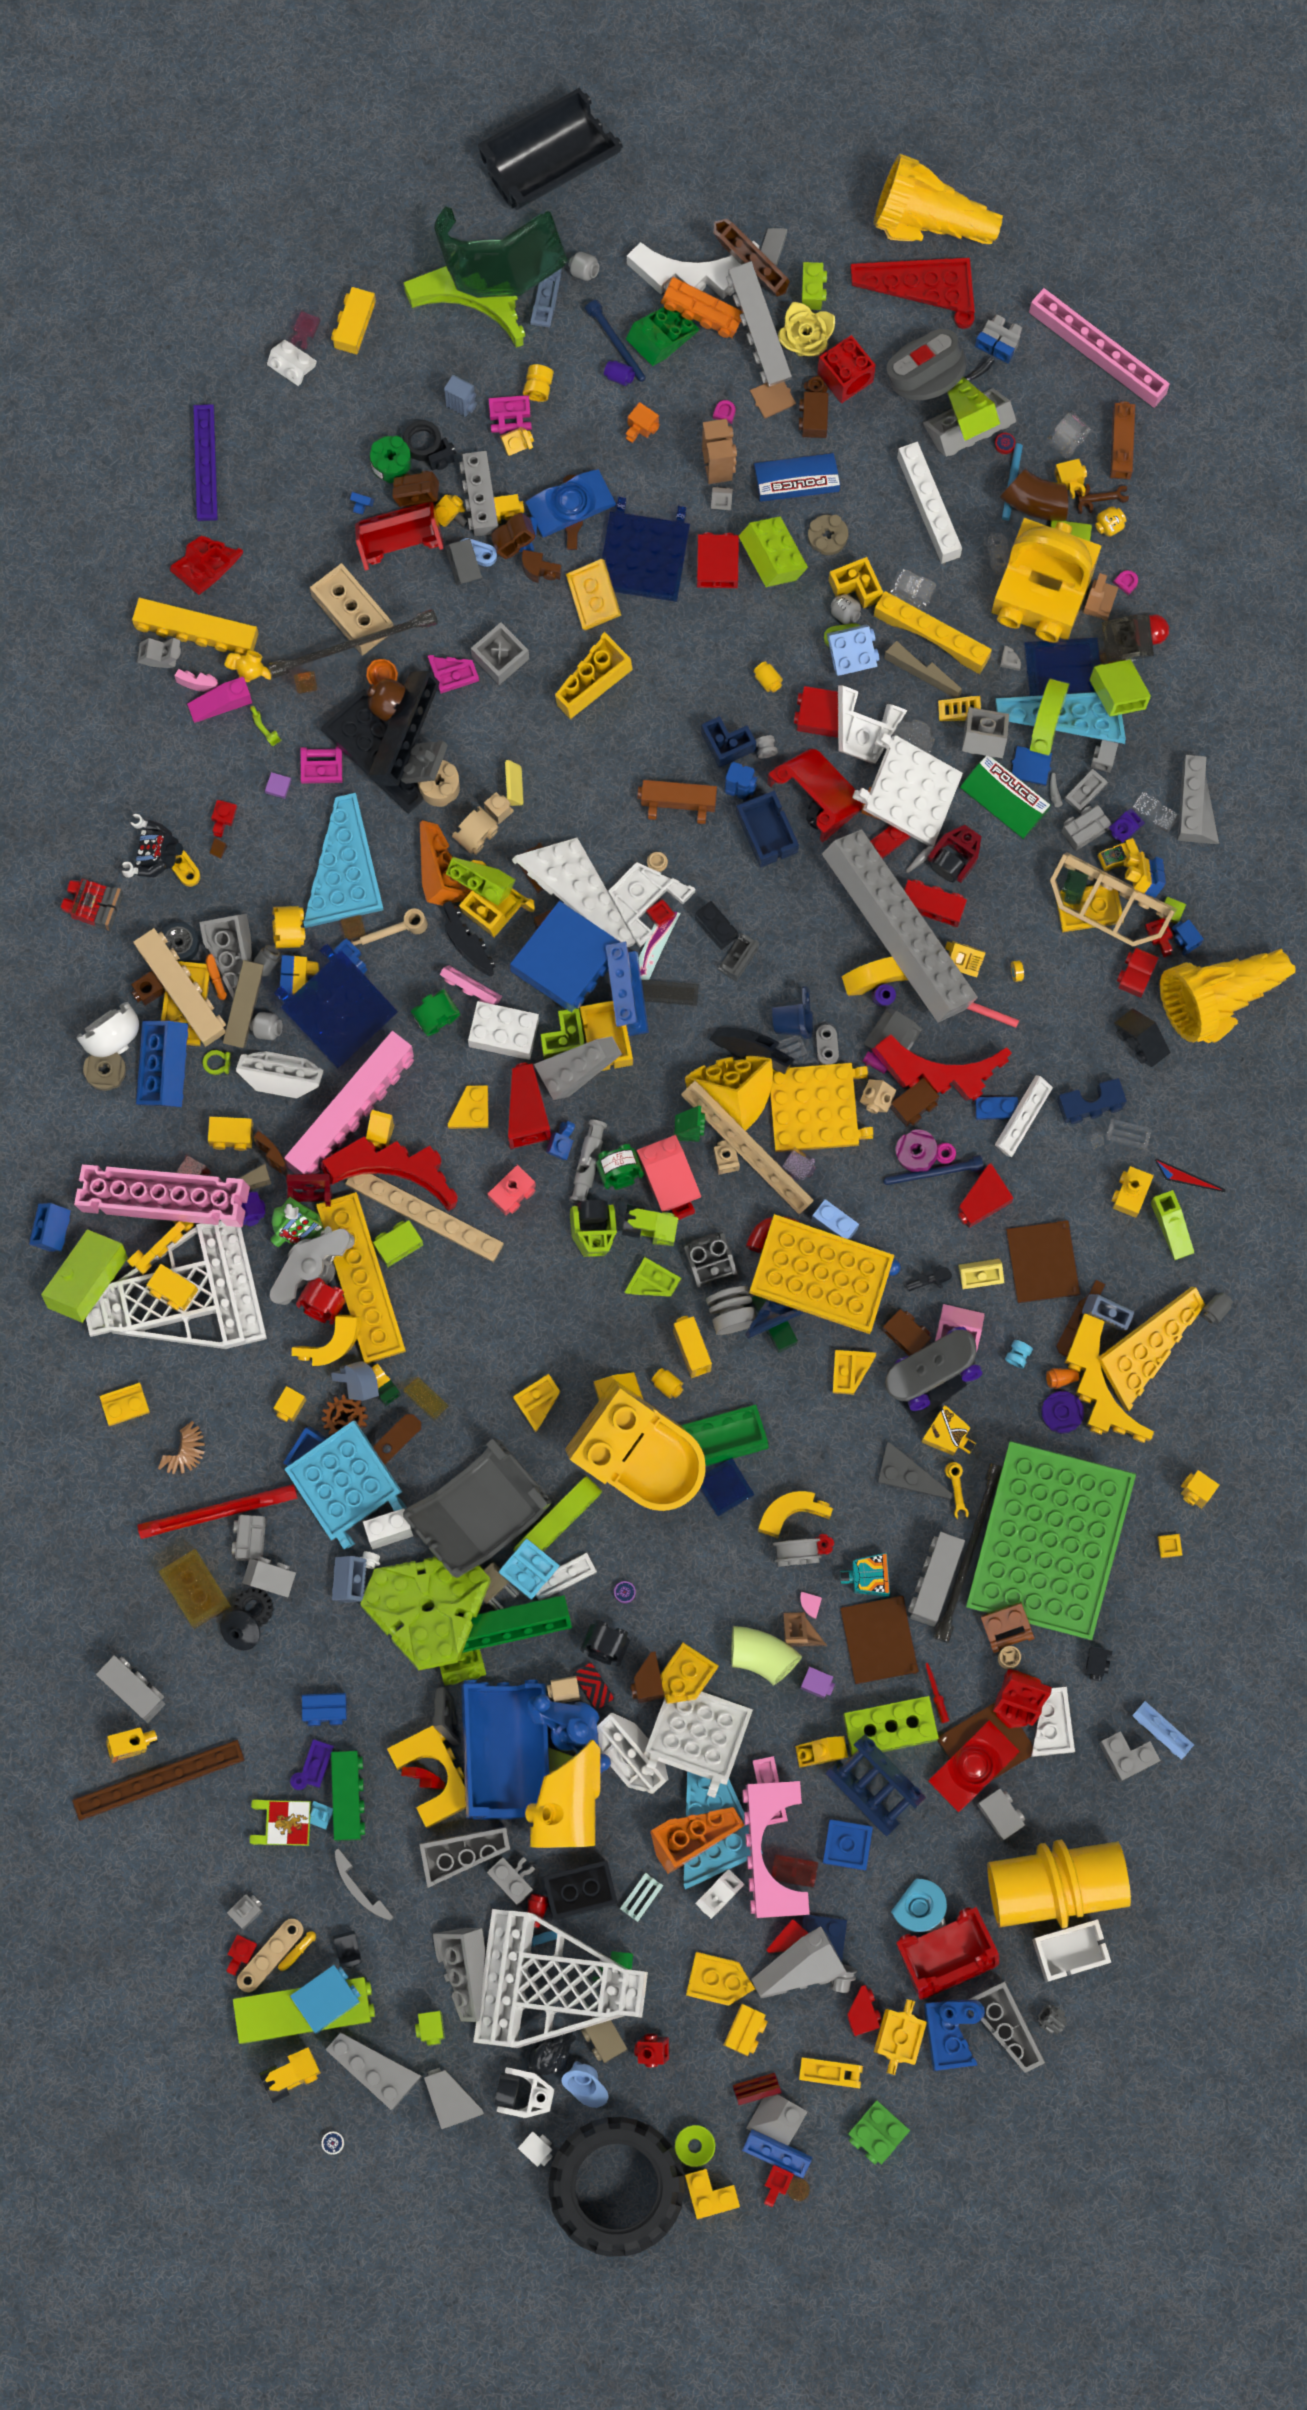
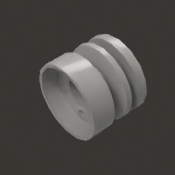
M747 1286L726 1288L706 1298L707 1305L712 1306L709 1308L710 1314H720L712 1320L716 1335H726L745 1330L750 1327L753 1320L757 1317L755 1308L744 1307L752 1302V1298L747 1296L749 1294Z

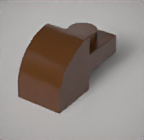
M523 550V571L531 581L539 583L540 576L547 580H560L562 573L560 564L543 561V553Z

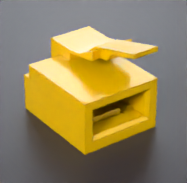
M947 941L945 950L949 951L948 955L959 971L977 977L986 952L966 944Z

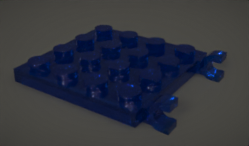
M618 497L616 512L610 511L602 555L614 592L677 602L690 524L685 523L686 507L678 506L676 521L625 514L626 498Z
M326 944L319 950L329 960L324 967L294 995L290 996L282 986L274 994L284 1002L280 1008L338 1069L398 1011L342 950L336 954Z

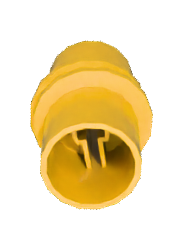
M1056 1840L1053 1842L1052 1852L1046 1843H1041L1037 1846L1036 1855L987 1863L992 1907L999 1928L1057 1919L1061 1929L1068 1928L1069 1916L1083 1917V1914L1129 1907L1131 1903L1126 1862L1118 1841L1068 1849L1063 1840Z

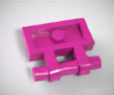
M529 395L489 398L490 420H499V424L491 425V433L499 432L500 434H506V432L520 427L532 430L531 422H523V418L531 417ZM517 418V423L505 424V419Z

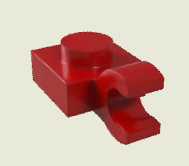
M217 800L211 820L216 822L213 827L214 836L222 838L225 825L232 826L238 808L236 804Z
M1162 918L1146 924L1145 928L1148 935L1151 936L1159 933L1166 919ZM1167 926L1161 938L1151 941L1153 945L1159 943L1163 957L1172 955L1171 951H1173L1168 941L1173 937L1169 926Z
M237 1935L227 1954L233 1958L226 1970L227 1973L235 1976L242 1962L248 1965L257 1944Z
M773 2165L764 2185L770 2188L764 2204L773 2207L778 2194H786L794 2176L793 2173Z

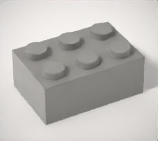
M113 1656L96 1675L141 1718L149 1723L166 1705L162 1701L164 1696L154 1686L148 1688L146 1685L149 1682L138 1671L135 1674L131 1672L133 1667L122 1656L119 1659Z

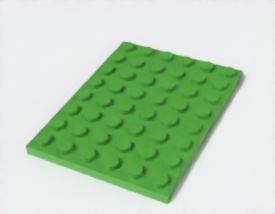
M1009 1441L966 1607L991 1613L1022 1602L1030 1624L1092 1640L1136 1473Z

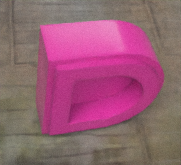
M728 400L720 401L716 405L713 418L717 420L727 419V422L732 424L735 416L734 404Z
M1126 570L1117 576L1113 584L1129 596L1137 586L1138 577L1134 572Z

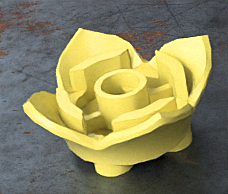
M793 302L786 311L785 326L779 330L778 339L786 349L795 352L798 356L820 355L827 349V341L834 331L835 316L826 311L812 313L805 304ZM806 331L807 334H808V333H810V334L806 336V335H803V332Z

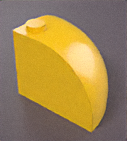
M746 1056V1059L733 1060V1057L716 1060L715 1065L707 1068L703 1065L685 1077L686 1088L696 1081L746 1131L761 1115L768 1101L773 1079L772 1059Z

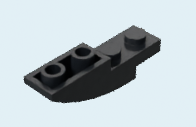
M451 901L444 903V911L450 921L449 924L444 925L445 932L454 947L476 969L490 977L493 976V968L496 966L492 957H487L484 951L487 947L483 939H478L476 933L471 935L466 923L462 925L459 919L462 915L457 905L453 906Z
M718 1028L709 1039L717 1046L732 1052L738 1058L746 1059V1056L749 1055L771 1058L772 1068L783 1074L789 1070L795 1060L777 1049L780 1042L746 1029Z

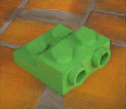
M876 2100L849 2131L848 2135L851 2138L848 2141L857 2149L862 2147L867 2152L865 2157L874 2165L877 2162L882 2165L910 2130Z

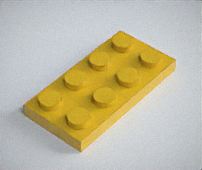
M177 961L180 966H186L191 974L189 979L192 983H198L203 991L200 995L204 1000L207 999L210 975L206 964ZM165 990L161 1021L188 1023ZM188 1023L187 1045L201 1047V1040Z

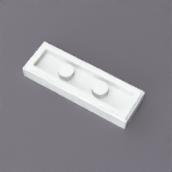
M585 1553L558 1567L550 1579L537 1592L536 1597L538 1601L544 1600L597 1573L588 1554Z

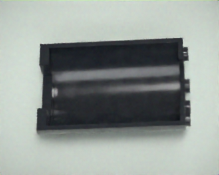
M580 87L478 144L480 156L483 163H487L488 174L492 182L512 209L519 210L620 153L621 148H623L618 137L615 138L611 132L605 134L600 120L593 117L590 109L591 99L587 93L584 94Z

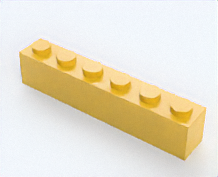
M143 598L138 599L132 618L134 627L141 632L152 631L161 637L172 636L181 642H187L188 640L195 642L196 645L201 647H207L208 645L215 647L216 650L221 652L229 650L240 655H246L248 650L254 651L259 635L256 626Z

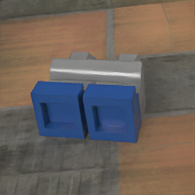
M997 314L992 320L987 321L985 328L976 338L975 347L990 355L993 352L994 357L1009 364L1019 345L1022 327L1012 324L1009 330L1004 328L1005 319Z

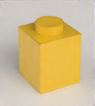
M286 1386L274 1406V1411L277 1413L276 1416L285 1422L288 1419L294 1422L306 1402V1398Z

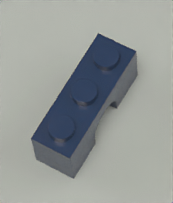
M1119 1078L1099 1083L1097 1087L1099 1100L1096 1102L1085 1101L1079 1090L1059 1095L1057 1102L1064 1123L1077 1124L1083 1121L1082 1118L1090 1116L1091 1119L1102 1116L1103 1112L1106 1111L1111 1113L1121 1111L1127 1100Z

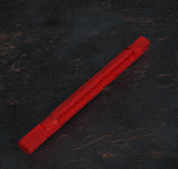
M294 1484L171 1517L138 1524V1532L140 1538L144 1539L222 1517L297 1499Z

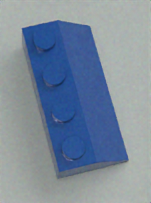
M142 1021L136 1105L182 1107L188 1023Z

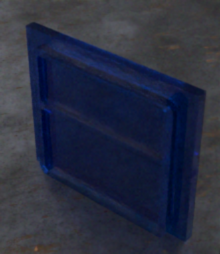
M1098 637L1058 640L1055 643L1047 641L1024 643L1030 696H1043L1049 679L1068 683L1067 694L1096 692L1090 682V677L1094 667L1100 665Z

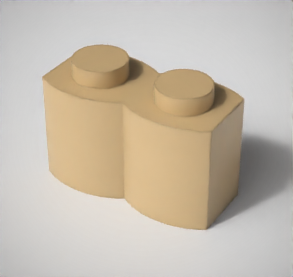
M576 1676L550 1680L551 1685H547L550 1701L567 1703L580 1700Z

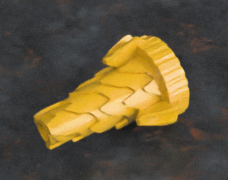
M899 153L885 181L873 223L876 228L884 230L887 238L890 240H917L921 242L923 239L921 231H931L937 234H948L959 239L963 236L983 244H992L999 235L1003 215L987 210V207L983 204L969 200L951 186L943 183L929 168L920 164L919 160Z
M1282 949L1268 954H1257L1241 961L1237 958L1229 962H1221L1202 968L1185 962L1165 970L1161 975L1160 995L1163 1007L1171 1025L1183 1039L1193 1043L1196 1041L1215 1043L1238 1024V1020L1231 1017L1234 1015V1011L1248 1006V1002L1263 997L1264 992L1286 981V978L1295 973V965L1291 963L1289 957Z

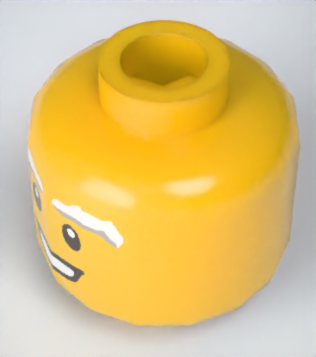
M1111 506L1097 515L1095 527L1100 534L1104 533L1106 536L1111 537L1124 529L1126 517L1120 508L1116 509Z

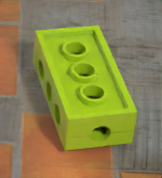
M929 1696L848 1712L843 1715L851 1756L858 1751L854 1744L865 1735L864 1728L867 1726L875 1730V1735L868 1738L872 1739L882 1752L935 1742L939 1739ZM914 1718L917 1721V1727H908L906 1719ZM887 1722L894 1723L896 1731L888 1732L885 1729V1724Z

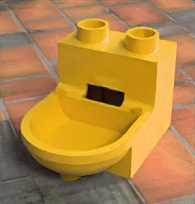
M1024 518L1012 547L1009 563L997 591L991 613L998 615V622L1006 627L1017 629L1023 624L1036 629L1035 634L1044 641L1055 643L1058 642L1059 638L1068 641L1093 577L1102 546L1071 535L1072 527L1064 522H1057L1055 528Z
M615 1379L565 1448L569 1459L604 1484L608 1482L638 1504L652 1510H672L686 1504L697 1494L705 1476V1458L702 1449L685 1428Z

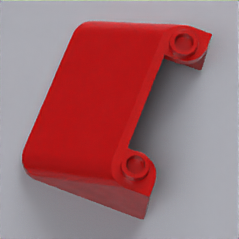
M809 749L777 766L768 775V785L770 787L775 783H786L793 777L824 810L818 815L816 821L817 827L821 831L820 841L822 843L862 810L863 803L852 798L855 788L816 749Z

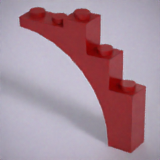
M891 1034L871 1049L902 1088L906 1086L913 1087L920 1081L918 1078L920 1077L921 1079L924 1078L936 1093L944 1094L952 1087L951 1083L965 1101L971 1098L974 1101L983 1094L981 1090L985 1087L981 1079L985 1081L994 1074L992 1070L996 1066L999 1068L1009 1062L1007 1057L1012 1054L1006 1047L992 1057L980 1062L966 1065H945L931 1062L915 1055L902 1046Z
M364 1136L324 1159L321 1163L320 1168L323 1173L330 1175L331 1185L346 1178L362 1174L394 1175L410 1180L425 1188L442 1203L447 1211L454 1209L458 1201V1196L454 1189L449 1188L445 1183L446 1178L443 1173L437 1171L441 1165V1157L436 1150L433 1151L431 1146L408 1157L407 1149L403 1145L400 1146L398 1141L376 1153L374 1144Z

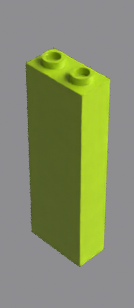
M365 1977L346 1980L350 1987L354 1985L361 1996L358 1998L360 2003L321 2031L372 2022L371 2017H375L374 2004H369L368 1995H372L370 1981L366 1982ZM300 1988L233 1999L239 2044L314 2032L290 1997Z

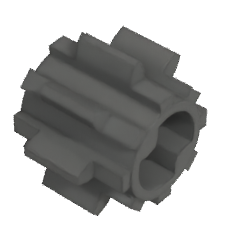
M1047 2005L1038 2015V2022L1041 2023L1039 2026L1050 2034H1058L1067 2025L1066 2013L1055 2005L1052 2007Z

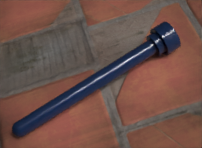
M598 300L591 301L585 307L588 315L597 319L628 366L633 367V372H635L637 379L640 382L645 381L644 373L602 314L603 310Z
M981 1155L972 1156V1159H969L968 1162L931 1168L928 1171L888 1176L883 1179V1183L891 1185L966 1170L978 1173L984 1171Z

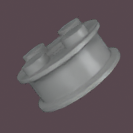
M797 1539L773 1543L777 1550V1559L774 1560V1563H777L778 1567L820 1563L819 1558H822V1556L818 1555L817 1542L820 1539Z

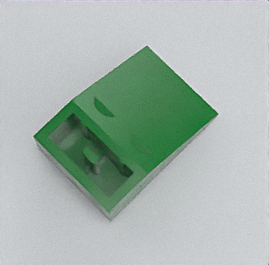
M662 307L634 322L626 340L654 366L669 357L700 329L691 320L685 319L682 313L676 310L669 311Z

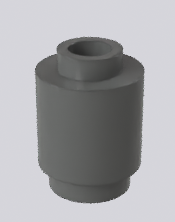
M266 945L265 948L260 950L253 962L264 964L262 976H268L279 961L280 952L271 945Z
M1223 1292L1214 1295L1202 1309L1204 1319L1211 1324H1218L1231 1310L1232 1299Z

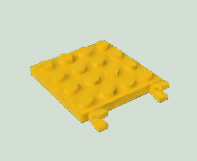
M852 1063L793 1067L789 1068L785 1074L773 1069L770 1096L775 1152L859 1146V1140L873 1139V1127L858 1130L853 1079L867 1078V1066L852 1069Z

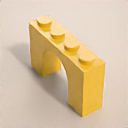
M433 1725L387 1748L397 1770L422 1758L435 1759L442 1763L447 1770L448 1781L444 1791L439 1796L416 1807L426 1828L466 1809L465 1786L462 1782L465 1776L460 1767L455 1768L452 1761L456 1758L451 1748H445L442 1742L446 1740L445 1737Z

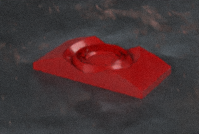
M989 1720L928 1782L959 1813L1020 1751Z

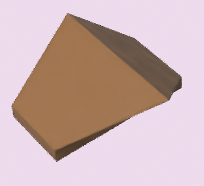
M805 1612L784 1613V1641L791 1647L827 1646L805 1617Z

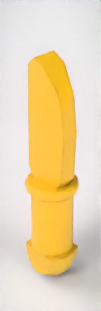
M313 1931L306 1933L301 1942L295 1945L296 1948L278 1965V1969L280 1971L288 1969L301 1953H304V1950L312 1941H315L316 1933Z

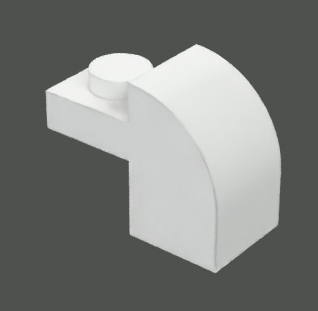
M728 1869L695 1904L712 1919L744 1886V1883Z

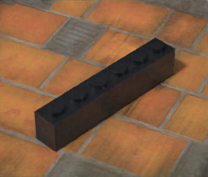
M414 671L408 675L404 685L405 692L400 704L397 703L395 707L396 711L391 717L368 774L380 787L399 786L404 773V767L411 756V749L415 746L440 684L429 671Z

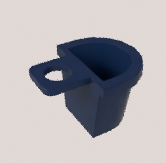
M806 986L802 987L803 1004L772 1008L773 1027L776 1034L802 1036L803 1039H811L813 1012L810 1010L809 988Z

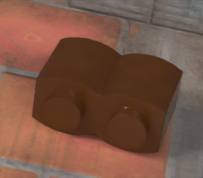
M521 512L511 517L505 525L497 528L491 537L496 553L504 559H508L514 556L521 547L530 544L536 535L531 519Z

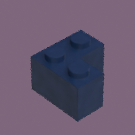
M720 716L701 724V734L719 768L756 751V741L748 725L728 733Z

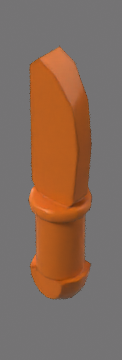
M208 954L206 957L207 970L212 983H214L217 997L220 1000H225L227 993L224 990L215 959L212 954Z

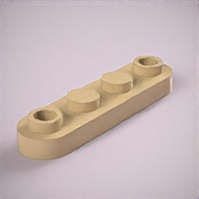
M296 1919L286 1920L242 1970L237 1978L238 1987L242 1991H255L298 1942L304 1932L300 1921ZM290 1926L296 1927L294 1934L288 1932ZM246 1977L252 1978L250 1985L244 1983Z

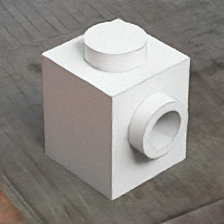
M532 2132L518 2147L537 2167L540 2164L545 2166L553 2157L550 2154L553 2150L550 2148L552 2142L543 2134L539 2137Z

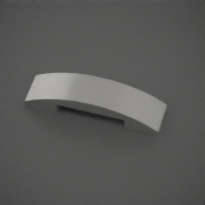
M337 1849L335 1851L337 1867L351 1894L370 1912L383 1919L392 1921L394 1917L379 1900L372 1905L349 1877L347 1872L353 1866L342 1852Z

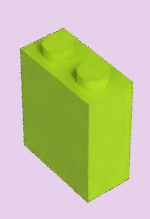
M1131 659L1105 665L1100 664L1094 667L1090 682L1109 717L1146 709L1151 695Z

